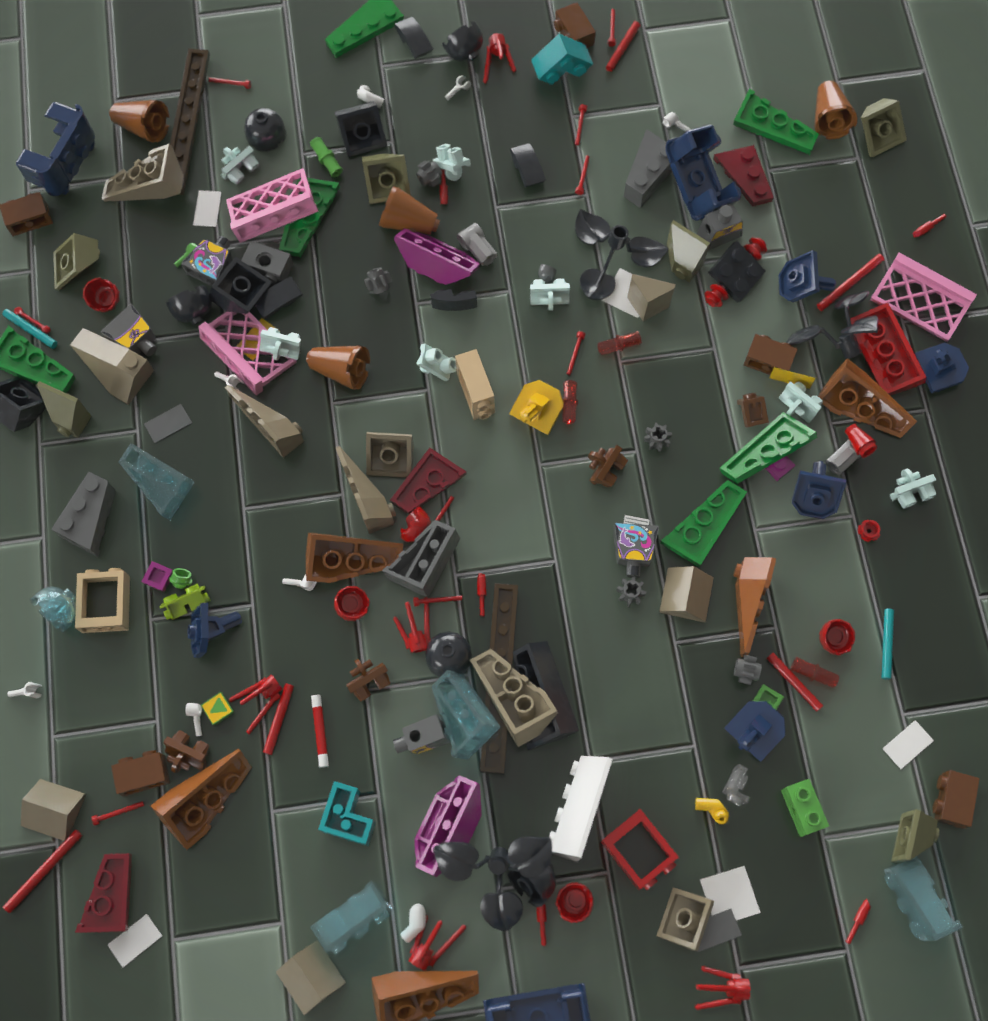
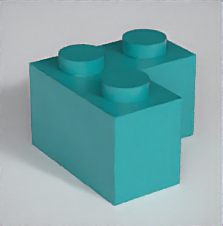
M560 33L531 59L538 79L549 84L558 81L565 72L580 77L593 65L585 44Z
M334 781L318 828L319 831L369 847L376 822L373 819L354 814L361 792L358 788Z

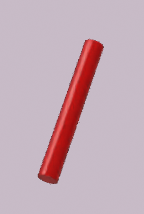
M633 22L606 65V69L609 72L614 70L641 26L639 22Z
M774 652L766 658L816 712L823 707V704Z
M285 683L263 750L265 754L272 755L293 692L294 686Z

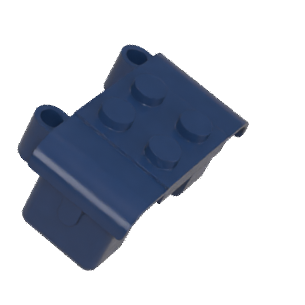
M53 102L44 117L58 121L53 132L61 136L51 152L50 158L24 149L16 161V165L25 180L45 188L50 196L66 195L70 188L69 182L77 175L83 160L88 157L89 151H92L95 146V133L82 107L78 104H75L76 109Z
M711 124L688 130L682 136L668 140L665 147L683 200L690 216L695 221L704 219L707 214L719 210L724 205H733L741 199V190L735 181L723 189L721 187L709 155L712 150L721 144V138L717 135L714 126Z
M584 983L483 1000L486 1021H591Z

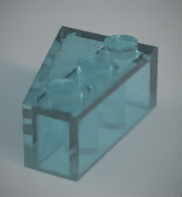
M130 443L119 460L120 465L144 492L147 499L156 507L159 514L169 520L172 519L195 483Z
M447 670L431 687L439 713L443 715L446 725L444 730L446 736H449L452 745V757L468 760L501 727L465 676L461 673Z
M917 856L910 861L896 863L884 869L886 873L884 876L885 881L891 890L894 889L899 898L897 899V904L900 910L907 914L911 922L909 924L913 935L919 938L920 941H936L963 928L959 920L954 922L945 908L949 906L945 898L939 899L933 888L935 885L934 881Z
M371 881L366 885L367 888L357 895L354 894L349 897L347 902L333 909L311 926L312 931L326 953H331L332 951L334 954L339 953L348 946L346 941L354 936L357 940L369 931L367 926L373 922H376L378 925L390 916L388 912L392 910V907L377 883Z

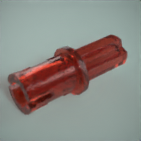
M638 331L623 336L616 335V338L599 342L597 349L600 355L618 350L622 352L625 348L640 345L642 343L641 336Z
M566 380L563 382V422L572 424L576 421V406L578 405V399H576L577 382Z
M797 656L792 663L790 670L810 678V681L816 680L832 688H835L839 682V675L819 667L818 663L814 665Z

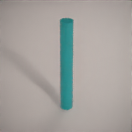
M5 309L2 312V316L50 348H56L57 341L9 309Z
M884 609L882 679L890 680L892 677L893 609Z

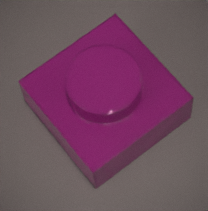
M785 456L765 469L778 482L794 469L796 465Z
M152 561L141 582L156 590L165 592L173 570Z

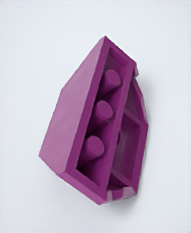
M404 228L394 238L407 266L419 274L434 279L437 283L447 285L469 277L480 266L467 253L425 234L411 232V230Z
M459 775L455 778V781L449 783L436 793L414 839L417 860L415 861L416 868L437 877L442 872L438 867L433 852L434 846L445 842H464L469 844L482 816L479 783Z

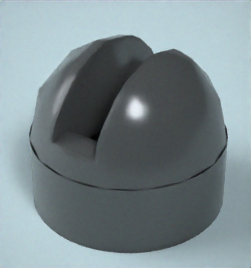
M541 264L538 270L539 279L549 282L553 280L557 270L549 265Z

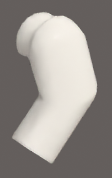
M362 85L357 90V96L360 100L367 103L374 101L377 107L381 108L384 99L371 93L368 86Z
M414 904L410 909L409 926L401 933V937L407 943H410L426 926V911L422 904Z

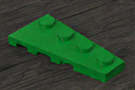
M369 0L325 39L326 44L337 58L391 29L395 23L404 20V15L392 0Z
M749 88L733 125L810 155L819 133L799 120L794 121L787 116V112L782 109L777 110L770 105V101L765 98H759L755 95V91Z
M302 177L297 180L296 185H298ZM307 178L318 212L285 225L279 247L280 251L289 253L292 256H302L340 189L339 183Z
M8 325L0 338V370L34 384H38L40 381L67 393L76 379L74 374L54 359H51L41 349L35 347L29 340L19 335Z
M783 412L720 467L721 474L738 484L818 438L817 432Z
M727 480L703 504L697 507L691 515L677 525L669 535L665 536L660 544L700 567L747 491Z

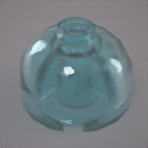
M46 587L30 599L33 606L38 604L41 607L38 612L56 629L60 627L62 633L75 621L76 603L74 600L76 596L68 588L63 591L59 587Z

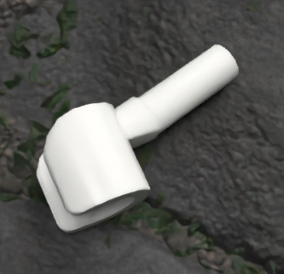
M459 76L456 79L457 85L454 86L445 98L449 100L461 88L463 90L469 89L471 82L467 81L462 85L466 77Z
M674 112L666 115L662 122L666 128L675 125L685 132L692 130L678 121V116Z
M217 371L214 376L224 380L227 385L239 390L236 388L238 383L244 384V381L235 374L226 376Z
M306 574L302 581L284 578L282 582L287 585L299 586L307 591L313 590L316 584L314 581H306Z
M28 682L22 689L9 691L8 697L26 695L40 698L42 694L35 692L42 685Z
M187 703L186 716H194L196 737L202 736L200 724L202 707L196 703Z

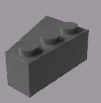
M647 129L627 178L624 198L639 208L644 205L672 172L665 147L667 142Z
M88 472L51 530L67 542L99 557L101 539L105 534V523L107 517H109L116 490L107 480Z
M434 520L406 551L403 550L398 555L399 558L390 566L387 565L382 571L388 580L428 598L456 548L460 537L455 528Z

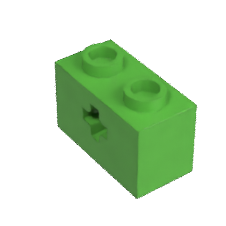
M810 779L781 790L800 837L829 827Z

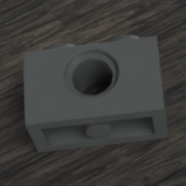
M250 241L241 260L272 281L271 284L273 285L287 279L293 266L289 253Z

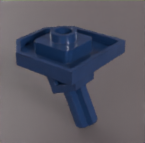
M814 250L786 262L778 275L779 293L792 303L819 292V289L833 291L836 285V280L833 278L818 276L817 252Z
M942 343L914 353L926 375V383L931 393L953 387L964 381L969 366L959 348Z
M823 461L814 462L812 473L806 471L799 472L792 496V504L800 515L825 519L837 513L846 486V479L826 476V464Z
M200 603L191 614V625H188L187 631L188 639H191V650L194 658H201L207 652L208 641L221 636L226 630L241 624V615L235 611L221 618H218V616H208V603Z
M749 701L724 728L740 744L739 749L749 751L760 762L786 735L785 717L767 701Z

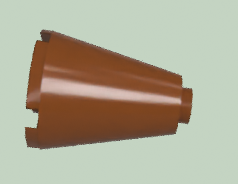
M835 81L823 82L817 90L815 130L819 133V136L821 134L826 139H838L849 134V130L857 125V114Z
M162 101L120 102L113 104L109 111L111 121L114 124L149 142H160L167 134L169 125H166V118H169V111Z
M393 186L379 226L395 230L406 228L411 230V232L431 235L432 231H437L440 220L437 219L438 214L400 188Z
M363 346L314 347L307 353L306 362L310 369L350 389H360L369 373L365 368L366 363L370 364V354L368 349Z

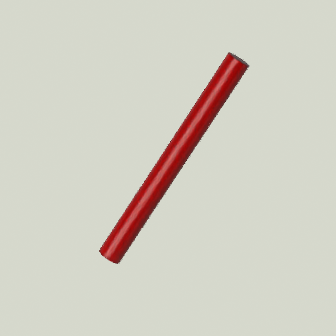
M881 254L876 255L817 304L818 309L821 311L826 309L883 262L884 257Z
M75 829L3 906L5 911L11 913L82 837L79 831Z

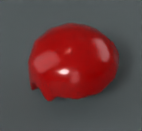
M95 278L88 281L83 289V298L86 304L96 311H112L119 302L120 292L116 285L108 280Z
M420 506L407 516L406 523L408 528L400 529L401 539L405 542H415L414 540L431 524L430 517Z
M346 586L338 591L334 599V608L337 615L347 621L361 619L366 615L370 604L366 593L357 586Z
M842 619L830 620L823 625L819 632L820 643L830 654L842 655L852 650L855 642V630L850 623Z
M573 882L566 884L559 890L556 906L560 917L570 923L584 921L591 915L594 908V898L586 885Z

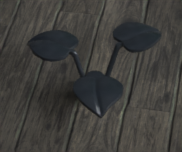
M580 209L575 221V232L578 239L587 245H594L598 240L603 243L608 239V244L611 247L602 272L591 268L585 270L580 277V287L586 297L591 300H603L609 297L615 289L614 277L605 274L615 250L622 249L626 244L627 251L632 253L631 260L638 266L645 268L656 265L668 251V247L650 238L634 237L630 240L628 237L629 231L625 226L616 225L610 230L608 222L603 218L588 213L583 209Z
M868 290L848 295L834 304L835 309L844 308L848 325L841 330L839 342L823 327L820 328L819 325H812L796 331L788 338L786 343L792 346L811 340L820 333H823L835 345L836 349L841 348L845 359L858 356L862 351L854 334L878 333L877 325L879 320L877 316L865 317L851 324L849 308L863 302L869 295Z
M520 837L511 843L509 851L503 847H496L491 851L490 856L486 855L485 859L477 864L479 853L475 847L468 843H441L434 846L433 852L442 874L453 881L468 879L472 874V868L479 869L488 863L489 870L497 874V894L487 893L483 896L480 906L481 913L491 927L500 931H509L520 920L523 913V903L515 893L504 892L501 894L502 874L507 871L509 864L513 869L518 868L521 875L526 878L541 875L547 869L551 860L552 839L551 837Z

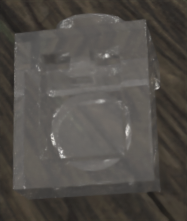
M740 764L734 767L722 792L727 795V800L739 806L741 803L746 804L750 800V797L738 791V789L742 790L748 780V776L745 775L748 768Z

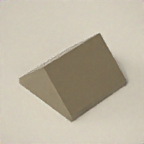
M632 274L627 298L642 321H645L669 308L676 284Z
M367 432L366 475L408 477L413 465L414 443L412 435Z
M694 566L668 568L659 613L705 623L714 577Z
M40 779L22 799L21 826L65 841L71 833L86 794Z
M673 888L657 936L689 950L698 951L714 901Z
M318 940L292 956L276 971L304 1015L346 984V981Z

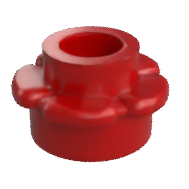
M864 520L858 526L857 531L861 535L862 540L870 542L879 538L880 526L876 521Z

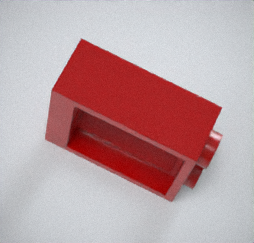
M641 809L601 841L602 845L638 890L642 887L648 890L657 882L655 877L663 871L666 875L677 866L674 861L679 858ZM640 822L668 856L667 859L642 879L638 877L613 845Z

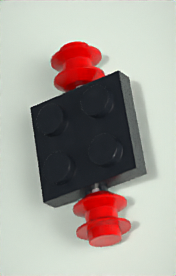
M752 237L749 239V244H745L744 247L738 241H735L708 271L711 277L719 284H712L710 286L711 291L704 293L705 301L708 305L721 307L723 305L722 300H727L728 294L737 303L742 301L766 272L757 262L762 258L761 254L767 252L766 243L763 239Z

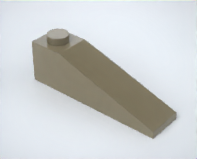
M167 144L148 152L149 157L143 161L140 159L136 160L134 166L128 171L123 169L105 181L102 200L164 199L180 194L184 175L173 147Z
M84 328L70 344L110 395L129 405L154 371L148 360Z
M230 385L225 387L229 397L283 458L304 442L301 435L303 430L296 422L291 423L287 417Z
M340 446L335 447L368 533L371 534L394 525L393 517L396 516L392 503L387 504L385 497Z
M492 649L470 660L518 747L539 736L557 715L558 712L546 692L540 687L537 688L525 675L517 672L511 667V664Z

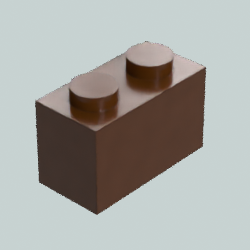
M578 2L556 10L554 27L557 32L585 44L587 48L595 45L596 31Z
M41 192L31 193L25 197L0 204L4 224L12 236L53 224L48 204Z
M755 334L743 365L771 375L774 367L789 371L797 348L785 342L780 343L772 340L766 335Z
M157 750L144 752L142 757L133 759V757L122 758L118 760V764L111 765L116 794L123 797L171 784L166 757L160 752L157 753Z
M952 770L942 773L937 781L939 796L933 804L935 819L938 822L962 829L972 827L980 778Z

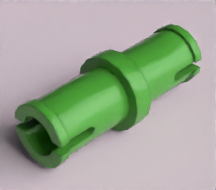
M321 137L314 138L310 142V146L318 155L319 162L325 165L333 178L338 177L343 172V169L334 158V153L326 147Z

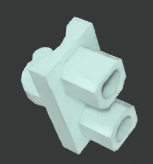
M449 144L436 148L438 158L433 159V161L440 168L445 169V175L449 180H458L462 175L461 166L471 165L470 159L463 157L461 148L451 149Z
M250 145L241 153L238 147L233 150L226 147L223 150L225 157L221 161L226 166L222 168L223 173L221 176L224 180L228 178L237 185L245 176L239 170L240 167L244 165L249 172L254 171L258 167L259 163L254 157V150Z
M542 279L534 280L533 285H530V304L548 305V311H553V304H569V283H566L564 279H556L553 281V284H545V281Z
M271 327L267 331H261L259 351L273 354V360L277 361L280 356L298 360L301 344L299 334L291 332L287 336L280 334L278 329Z
M427 344L421 345V356L417 361L420 370L425 374L432 373L443 381L449 380L450 373L456 372V359L445 356L442 350L438 348H432Z
M800 381L795 384L790 382L779 396V399L789 407L786 414L791 416L795 412L806 422L810 423L822 408L823 400L818 396L810 398L805 394L806 388Z
M909 469L902 470L901 478L896 479L897 484L902 486L896 487L895 492L890 494L892 501L898 500L903 509H906L917 502L913 493L918 492L922 501L934 498L936 496L933 483L936 481L934 474L918 479L920 478L919 472L912 473Z

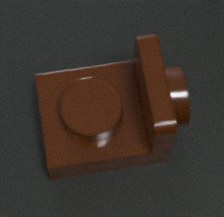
M756 392L744 394L743 399L737 400V404L741 405L745 427L769 423L764 396H757Z

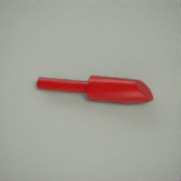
M441 169L440 202L441 204H447L448 186L445 181V169Z
M943 214L932 222H926L913 232V236L919 237L934 228L935 224L946 218V215Z
M478 573L477 596L480 597L481 617L485 616L486 576Z
M867 898L860 906L854 918L855 924L846 940L848 944H851L859 926H863L869 914L871 906Z
M544 904L542 907H536L537 922H540L541 946L546 945L545 922H547L546 905Z

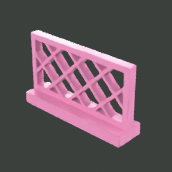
M304 169L226 200L232 222L230 223L231 229L240 243L318 212ZM302 177L298 185L292 184L294 180ZM282 187L278 193L273 192L275 188ZM288 189L293 190L290 196L284 195ZM262 194L259 201L253 200L257 195ZM269 196L274 197L270 204L265 203ZM244 202L239 209L234 208L233 206L237 203ZM250 204L255 205L251 212L245 211Z
M898 253L870 300L879 305L888 302L893 313L948 342L977 294L909 257ZM893 270L902 274V282L892 283L890 275ZM915 282L920 284L923 292L912 294L909 284ZM905 285L908 295L897 298L894 288ZM890 289L893 299L885 301L879 298L878 294L882 290ZM928 294H939L942 302L931 305ZM924 296L927 306L916 308L913 298ZM909 299L912 310H901L898 302ZM955 303L963 309L960 314L951 315L948 305ZM944 306L946 317L935 319L933 308ZM928 310L931 320L921 321L917 312ZM948 320L950 330L945 334L938 329L937 323Z
M227 311L211 323L207 324L204 322L198 326L200 338L244 381V384L255 395L263 391V386L297 363V360L287 358L288 361L284 364L274 363L273 354L259 351L260 333L262 330L267 331V329L250 312L243 314L245 321L232 320L233 316L237 313ZM219 325H228V333L217 332L215 328ZM231 327H244L243 334L231 333ZM247 327L257 328L259 335H246ZM230 339L242 340V347H232L229 344ZM245 340L258 341L257 348H245ZM244 353L256 354V362L246 361L243 358ZM259 355H272L271 363L259 362ZM258 367L271 368L270 374L262 378L258 374Z

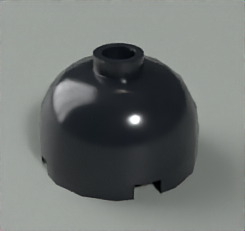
M474 21L471 22L472 26L467 27L465 24L447 37L449 41L447 44L442 43L444 50L452 59L456 61L468 59L471 62L479 56L478 51L483 45V35Z
M259 108L252 111L245 120L244 132L249 145L254 146L256 150H275L281 141L284 142L286 129L283 119L277 112L269 108Z
M206 286L195 287L196 292H189L188 289L168 299L169 302H166V305L171 315L177 321L183 323L191 322L192 325L205 321L203 317L209 313L212 304Z
M451 631L441 632L434 636L427 645L425 652L427 666L434 675L443 679L459 678L466 673L471 664V646L458 633Z
M551 862L541 875L533 878L522 876L518 868L513 869L509 866L507 869L510 870L507 876L511 885L521 897L524 892L531 898L528 901L531 905L542 907L553 895L556 887V877Z

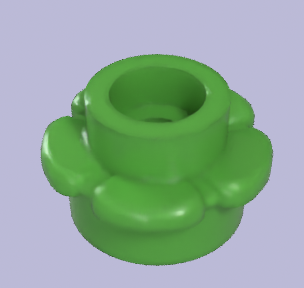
M182 568L174 569L171 577H169V581L176 588H186L187 585L192 584L191 572Z

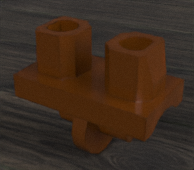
M615 445L614 449L609 448L607 452L605 449L600 448L598 453L594 451L589 453L588 458L592 461L589 467L595 470L589 480L592 484L600 483L608 488L613 486L617 476L609 471L611 466L620 471L628 462V459L620 453L623 448Z
M356 659L354 662L357 667L351 670L350 673L352 677L360 673L362 675L347 683L346 686L350 693L353 692L360 701H363L371 696L365 684L374 680L379 690L390 684L386 673L388 670L382 662L366 672L368 668L373 666L371 660L369 659L361 664L360 660Z
M180 730L172 738L167 736L163 742L166 745L165 753L169 755L167 761L172 763L171 771L174 773H178L181 769L189 771L191 766L200 771L204 770L209 745L200 740L197 741L193 749L186 746L190 741V736Z

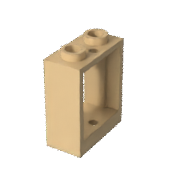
M477 349L456 355L457 376L473 419L483 420L489 418L495 413L494 394Z
M110 568L107 572H100L99 570L89 569L85 573H77L75 628L81 633L129 630L130 576L124 570ZM118 581L117 616L86 618L87 583Z

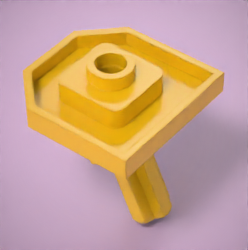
M541 380L525 384L509 414L549 435L564 407L560 390Z

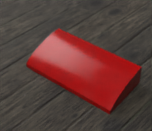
M888 302L850 318L851 324H853L855 321L865 317H878V333H859L854 335L877 384L889 395L909 390L926 382V375Z

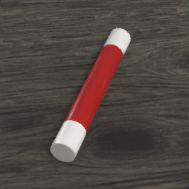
M313 695L311 699L319 768L328 767L329 763L321 695Z

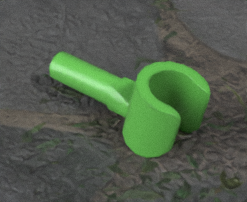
M190 243L186 248V253L174 264L179 267L197 245Z

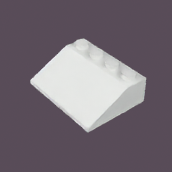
M581 756L579 762L574 760L570 775H573L574 778L571 785L566 784L562 798L567 800L564 809L560 807L555 818V822L559 823L556 832L551 831L549 836L552 839V854L574 862H578L581 859L613 760L612 758Z

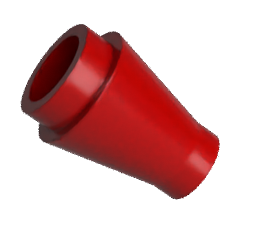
M856 424L850 425L845 430L856 455L866 458L877 449L876 441Z

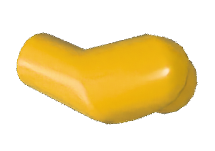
M696 798V810L708 811L718 824L727 823L729 813L718 799Z

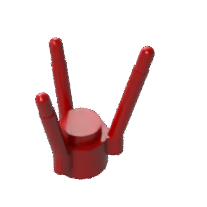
M500 33L491 35L489 38L490 45L486 47L487 57L484 83H487L492 53L503 59L505 52L512 71L516 72L509 46L505 42L504 35Z
M406 602L405 606L412 633H409V638L399 619L395 616L393 620L405 642L406 649H410L411 653L425 651L428 643L431 641L429 603H424L423 634L422 630L417 631L410 603Z
M272 675L267 678L264 677L258 683L229 698V702H233L249 694L240 701L241 705H244L259 694H262L265 699L271 698L247 729L248 734L253 731L273 703L281 697L278 693L282 690V687Z
M441 920L438 921L425 945L420 944L424 928L416 936L414 945L409 951L412 955L408 961L423 971H426L428 966L433 967L437 959L466 929L465 925H462L433 956L434 951L430 946L443 922Z
M706 966L701 967V970L730 980L727 981L726 986L696 985V989L726 992L727 996L731 998L695 1005L696 1010L728 1004H741V1000L750 999L749 979L741 978L740 974H731Z

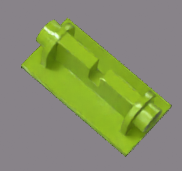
M198 584L186 588V593L177 596L175 593L163 599L164 603L160 605V609L166 607L167 610L163 611L166 619L174 620L187 614L186 604H189L191 611H194L200 603L211 601L208 593L203 594L202 592L205 589V585L199 587Z

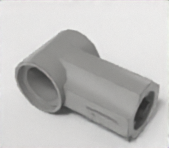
M473 223L457 234L461 246L465 250H470L482 266H488L497 257V252L485 239V235L478 224Z
M848 439L825 463L833 474L840 476L861 456L856 455Z

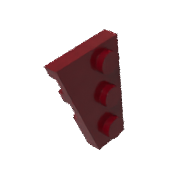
M754 145L714 154L713 160L723 167L724 173L728 178L731 177L741 190V194L752 207L773 201L772 191Z
M429 448L390 499V502L409 515L415 508L423 506L467 475V472L435 450Z
M104 854L93 883L92 893L89 901L85 904L84 914L80 924L77 925L75 933L128 931L132 854Z

